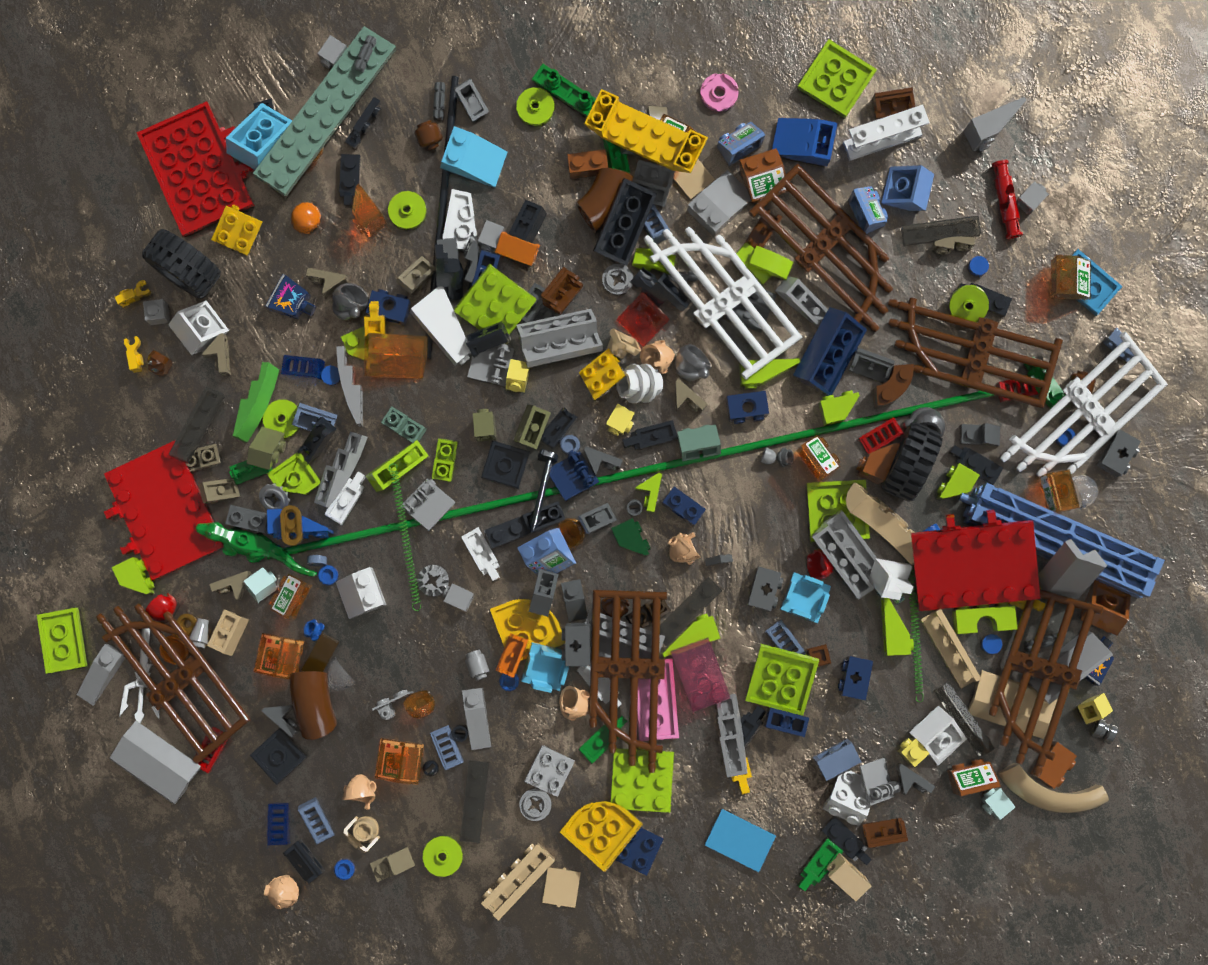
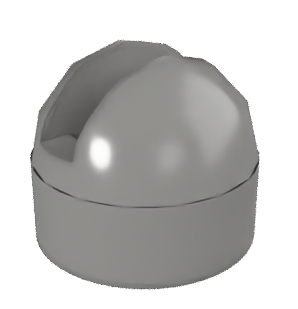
M766 447L760 462L772 464L776 460V453Z

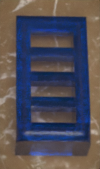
M284 355L281 374L322 380L321 373L325 367V361L318 358ZM291 360H293L292 371H289ZM299 361H300V362H301L300 371L297 372V371H298ZM307 363H309L308 373H305Z
M289 803L268 804L267 845L290 844ZM284 809V813L273 814V810ZM273 818H284V822H273ZM274 826H283V830H274ZM283 834V838L274 839V835Z

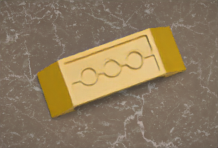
M603 89L600 90L584 123L585 126L601 138L678 172H692L708 137L691 129L688 133L629 107L619 102L618 96Z

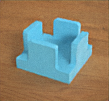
M794 572L780 610L818 623L828 602L831 586L824 584L823 581Z
M531 642L521 682L529 683L533 689L549 693L552 692V689L560 691L561 685L565 684L569 666H566V661H562V649Z

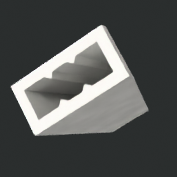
M437 287L412 307L410 314L454 366L458 363L463 365L470 359L468 355L471 352L466 345V337L444 287Z

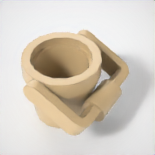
M614 328L610 330L611 338L607 349L609 348L613 355L624 359L627 353L637 356L641 352L636 339Z
M356 816L342 833L348 839V842L362 853H367L380 838L377 836L379 834L378 822L370 816L360 817L359 819ZM352 825H353V835H351L349 832H347V830H348ZM361 842H371V844L365 848Z

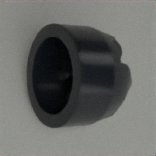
M464 725L455 726L452 731L453 739L457 742L465 741L468 737V729ZM456 730L465 731V733H459Z
M429 760L423 765V772L427 776H434L439 771V765L434 760ZM432 764L435 765L429 773L426 772Z

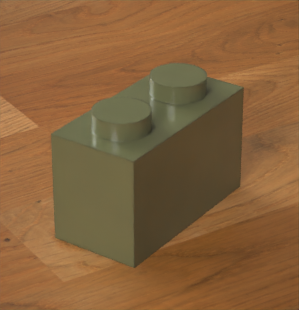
M527 404L513 441L537 449L551 412Z
M478 409L477 413H473L476 441L497 440L493 412H489V409Z
M261 427L249 446L247 464L270 470L272 465L278 462L280 452L283 453L285 450V433Z

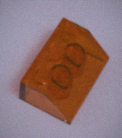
M368 333L365 336L364 376L423 379L427 359V336Z

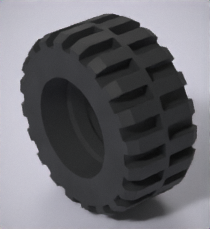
M158 230L142 251V258L151 267L196 298L206 297L220 278V269L209 258L168 230Z
M917 422L910 423L899 440L898 444L900 445L885 481L881 483L882 489L907 502L914 501L935 464L940 447L942 446V435Z

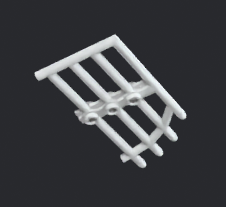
M688 227L685 229V232L693 243L680 244L672 236L673 234L668 229H665L663 235L668 239L672 247L662 251L653 242V239L647 235L644 241L654 253V255L649 257L653 263L660 261L698 309L694 312L697 320L705 329L711 325L745 368V371L741 373L745 380L803 338L720 234L715 237L717 243L721 245V247L703 243L694 230ZM686 251H700L727 284L728 288L719 294ZM678 253L713 299L704 305L668 260L667 256ZM713 254L730 258L743 274V277L734 282ZM757 292L790 333L791 337L782 342L748 300L749 296ZM742 303L776 346L770 353L767 354L732 310L738 304ZM726 314L761 358L755 364L751 365L717 322L723 315Z
M1123 332L1119 336L1123 342L1082 380L1078 377L1073 381L1071 380L1063 389L1066 395L1020 438L1013 435L1009 439L1013 445L1007 452L1002 454L1000 459L1006 462L1011 458L1010 456H1013L1020 449L1028 454V456L1016 467L1019 472L1025 470L1027 465L1038 459L1047 462L1036 473L1039 478L1045 476L1047 471H1050L1056 464L1073 462L1066 470L1071 475L1168 384L1130 336ZM1129 348L1134 356L1092 395L1086 386L1121 353ZM1140 362L1146 370L1108 406L1103 408L1098 400ZM1151 376L1157 384L1115 423L1109 415ZM1072 401L1077 410L1040 445L1033 449L1026 444ZM1082 415L1089 422L1055 455L1043 453ZM1094 429L1100 435V438L1084 453L1067 455Z

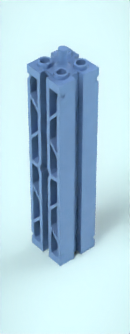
M989 483L979 486L978 489L975 488L971 496L962 493L959 497L960 501L971 505L966 507L963 517H965L964 523L968 525L981 526L983 523H987L986 510H995L996 520H1001V523L1033 520L1036 554L1048 560L1054 556L1065 541L1072 539L1083 555L1096 550L1107 564V567L1095 580L1128 593L1137 599L1150 597L1156 583L1154 582L1155 578L1159 575L1165 561L1008 491L996 488Z

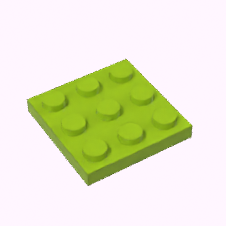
M828 39L797 88L846 119L877 69Z
M489 264L455 307L454 312L479 330L502 321L510 335L536 302V298Z
M866 480L806 483L810 542H815L812 538L813 534L827 519L840 510L844 512L863 539H870L869 525L851 514L846 504L847 493L851 486L857 483L867 490Z
M760 644L745 701L803 716L819 659Z
M616 748L613 759L611 803L618 804L627 810L670 813L674 752L662 751V754L656 753L655 773H649L648 751L636 749L635 766H629L628 749Z

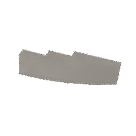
M336 346L341 386L347 405L356 424L360 427L363 426V388L361 385H355V368L352 365L347 366L346 348L344 346Z
M350 431L345 449L338 448L332 467L326 465L314 503L329 508L352 475L368 437Z
M736 694L715 697L719 714L717 718L721 733L720 742L727 777L748 774Z

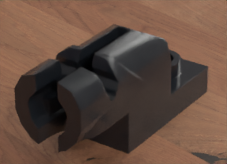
M443 244L435 245L436 286L444 287L448 299L459 300L463 297L462 264L459 259L448 258V253L443 250Z
M642 267L630 281L635 288L642 287L641 293L658 307L668 299L675 308L683 312L691 302L685 292L666 273L657 279L654 274Z

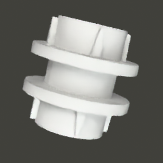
M649 364L628 365L623 371L625 377L616 383L617 391L621 398H626L630 403H649L663 389L661 374L658 369H654Z

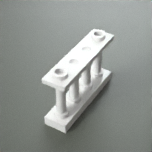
M920 105L849 129L851 139L843 142L849 161L921 137L920 127L930 123L924 106Z

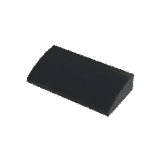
M623 178L593 251L614 262L627 266L657 193Z

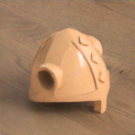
M664 340L648 344L640 352L641 363L649 364L654 369H658L660 374L668 372V367L675 358L673 350L666 346Z
M694 532L689 535L679 533L668 541L670 545L669 556L672 561L691 565L696 559L701 558L691 541L695 537Z
M566 686L562 690L559 704L564 718L575 721L576 718L589 714L590 693L588 691L579 690L573 686Z
M363 774L355 775L348 785L344 787L342 800L365 803L364 808L369 810L370 803L375 799V782L370 781Z
M290 875L279 876L266 885L264 896L268 897L269 902L276 909L281 910L297 902L299 888Z

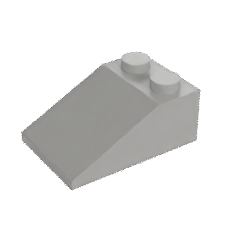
M1020 98L971 119L964 133L972 151L988 149L991 146L990 144L995 141V138L1025 103L1026 98Z
M727 170L688 204L687 211L715 237L751 202L746 187Z

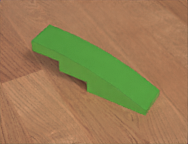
M262 362L258 381H251L248 399H241L233 436L244 443L249 441L259 425L275 388L280 369L269 362Z

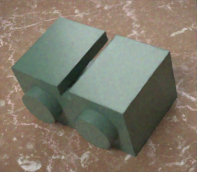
M703 425L700 428L694 429L686 428L677 432L682 461L700 458V450H702L703 457L721 454V443L716 425Z

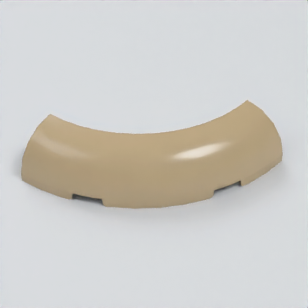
M854 483L846 497V504L850 513L871 526L911 565H914L911 533L915 532L911 529L908 530V524L884 502L870 494L867 495L868 491L865 488Z
M1013 763L997 773L1013 793L1027 803L1047 811L1076 813L1099 807L1109 801L1104 787L1097 784L1072 793L1049 790L1030 778L1020 764Z

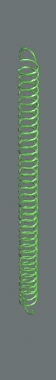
M390 464V465H389V472H397V471H390V466L392 465V464ZM401 511L396 512V513H403V514H401V515H404V514H405V512H401ZM403 522L398 523V524H405V525H403V526H406V525H407V523H403ZM405 533L400 534V535H407V536H405V537H408V536H409V534H405Z
M914 633L915 635H912V637H916L920 633Z

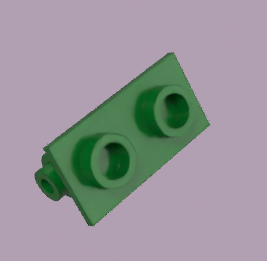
M247 460L229 467L231 470L229 473L231 478H234L236 485L273 470L272 467L268 470L247 464Z

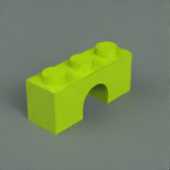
M1009 602L996 603L997 607L990 608L989 604L977 605V609H969V606L957 607V610L952 611L955 634L978 633L977 623L981 617H987L991 620L993 631L1017 630L1015 606H1009Z

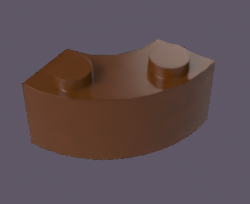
M914 364L893 366L887 382L873 389L874 409L892 404L907 390L913 377Z

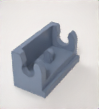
M299 403L292 425L312 431L314 424L320 417H324L334 426L337 415Z
M848 739L813 757L826 781L861 763L852 742Z

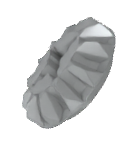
M610 265L602 276L604 288L610 293L617 295L626 293L632 287L630 281L633 278V274L625 265ZM622 273L621 280L624 283L618 282L614 286V279L612 277H617Z
M275 483L272 485L267 484L260 490L259 500L267 510L283 509L288 506L290 501L287 496L288 492L282 490L283 486L278 487ZM273 494H275L276 498H278L277 501L274 497H272Z
M426 566L419 572L417 579L418 587L428 596H438L445 591L449 584L448 574L441 566ZM428 573L433 577L440 576L436 580L438 588L433 584H427L430 580Z
M533 788L522 795L519 806L525 818L531 821H539L549 814L552 803L545 791ZM530 797L535 801L543 799L539 804L541 812L536 808L528 810L532 805Z

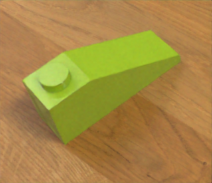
M773 359L746 380L741 375L745 368L739 363L740 387H745V390L757 389V386H761L798 366L800 359ZM748 360V361L751 363V365H753V364H755V363H756L757 361H759V360Z
M416 440L365 477L376 492L382 491L391 485L392 482L396 481L391 480V478L399 479L427 458L428 454L418 440ZM392 464V465L390 466V471H397V472H389V465Z
M881 597L884 656L911 655V651L914 650L913 639H910V634L890 599Z
M708 614L696 617L697 621L693 622L662 653V656L666 657L720 639L714 617H708Z

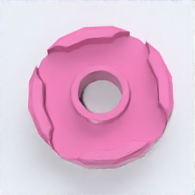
M712 74L702 83L700 91L701 101L711 111H727L737 101L738 86L735 80L727 74ZM717 88H721L725 94L718 97L714 94V91Z

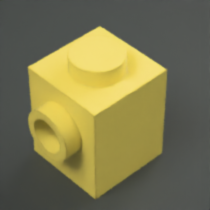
M510 360L506 377L507 390L525 393L529 376V368L526 362Z
M617 403L606 423V427L609 428L607 431L615 436L619 434L623 436L625 432L629 433L634 424L631 421L635 413Z
M1104 693L1088 698L1077 706L1086 724L1103 719L1113 711Z
M907 738L900 744L901 748L898 750L899 754L913 767H916L930 754L916 738Z

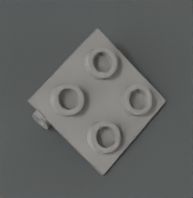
M501 344L479 353L475 358L472 357L467 377L505 386L510 360L513 358L515 349Z
M427 478L402 504L404 506L401 508H404L409 515L430 531L456 502L439 489L432 479L429 480Z
M407 689L395 693V698L392 700L385 698L376 702L377 707L372 708V710H378L380 717L384 720L392 719L395 716L392 703L414 692H408Z
M542 745L524 782L558 797L575 760Z
M885 758L859 766L869 806L895 797L894 793L900 792L902 785L897 781L890 780Z

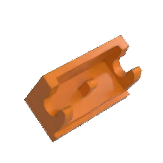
M501 232L495 253L532 266L536 260L540 245L508 235L506 232Z
M510 633L496 671L514 678L529 640Z

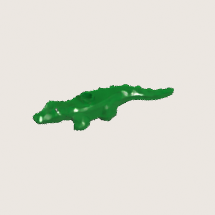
M219 522L200 523L196 526V531L207 539L224 543L222 551L226 556H235L237 553L245 555L250 563L261 562L265 557L272 558L299 574L310 577L317 575V572L297 564L281 546L272 542L262 533L255 534L237 527L226 529Z

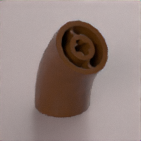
M612 168L598 169L592 186L576 202L581 216L594 233L603 228L622 179L626 178L633 181L631 174Z
M305 671L289 674L292 707L302 737L307 740H314L328 735L337 725L329 694L328 673Z

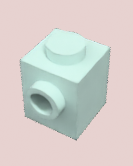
M261 568L244 580L246 590L257 603L277 590L276 577L271 571L267 572L264 568Z
M999 787L986 790L983 793L984 797L981 798L984 803L982 805L984 810L989 815L993 814L999 820L1015 808L1014 804Z

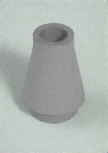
M197 618L189 638L197 648L205 649V645L208 644L209 621Z

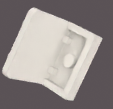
M846 770L837 776L832 794L824 803L823 809L831 815L843 818L848 823L860 826L868 816L870 806L861 775Z

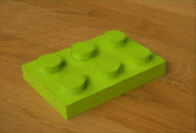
M71 608L37 615L46 674L87 667L79 609Z

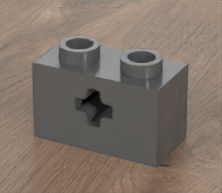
M1118 430L1110 439L1096 466L1115 477L1125 475L1130 469L1131 464L1129 462L1131 458H1135L1140 450L1138 446L1141 441L1122 430ZM1118 451H1122V452H1121V456H1123L1122 458H1119V455H1120V454L1118 453Z
M230 505L225 524L268 535L267 513Z
M758 566L747 606L768 612L772 608L775 609L778 602V597H775L777 589H781L783 583L781 572ZM768 585V589H770L771 592L766 593V595H763L764 591L761 590V587Z
M539 569L529 612L544 616L549 615L559 574Z
M567 623L565 629H562V641H565V648H562V661H566V666H590L591 623ZM575 640H577L578 644H581L578 649H575V645H571Z

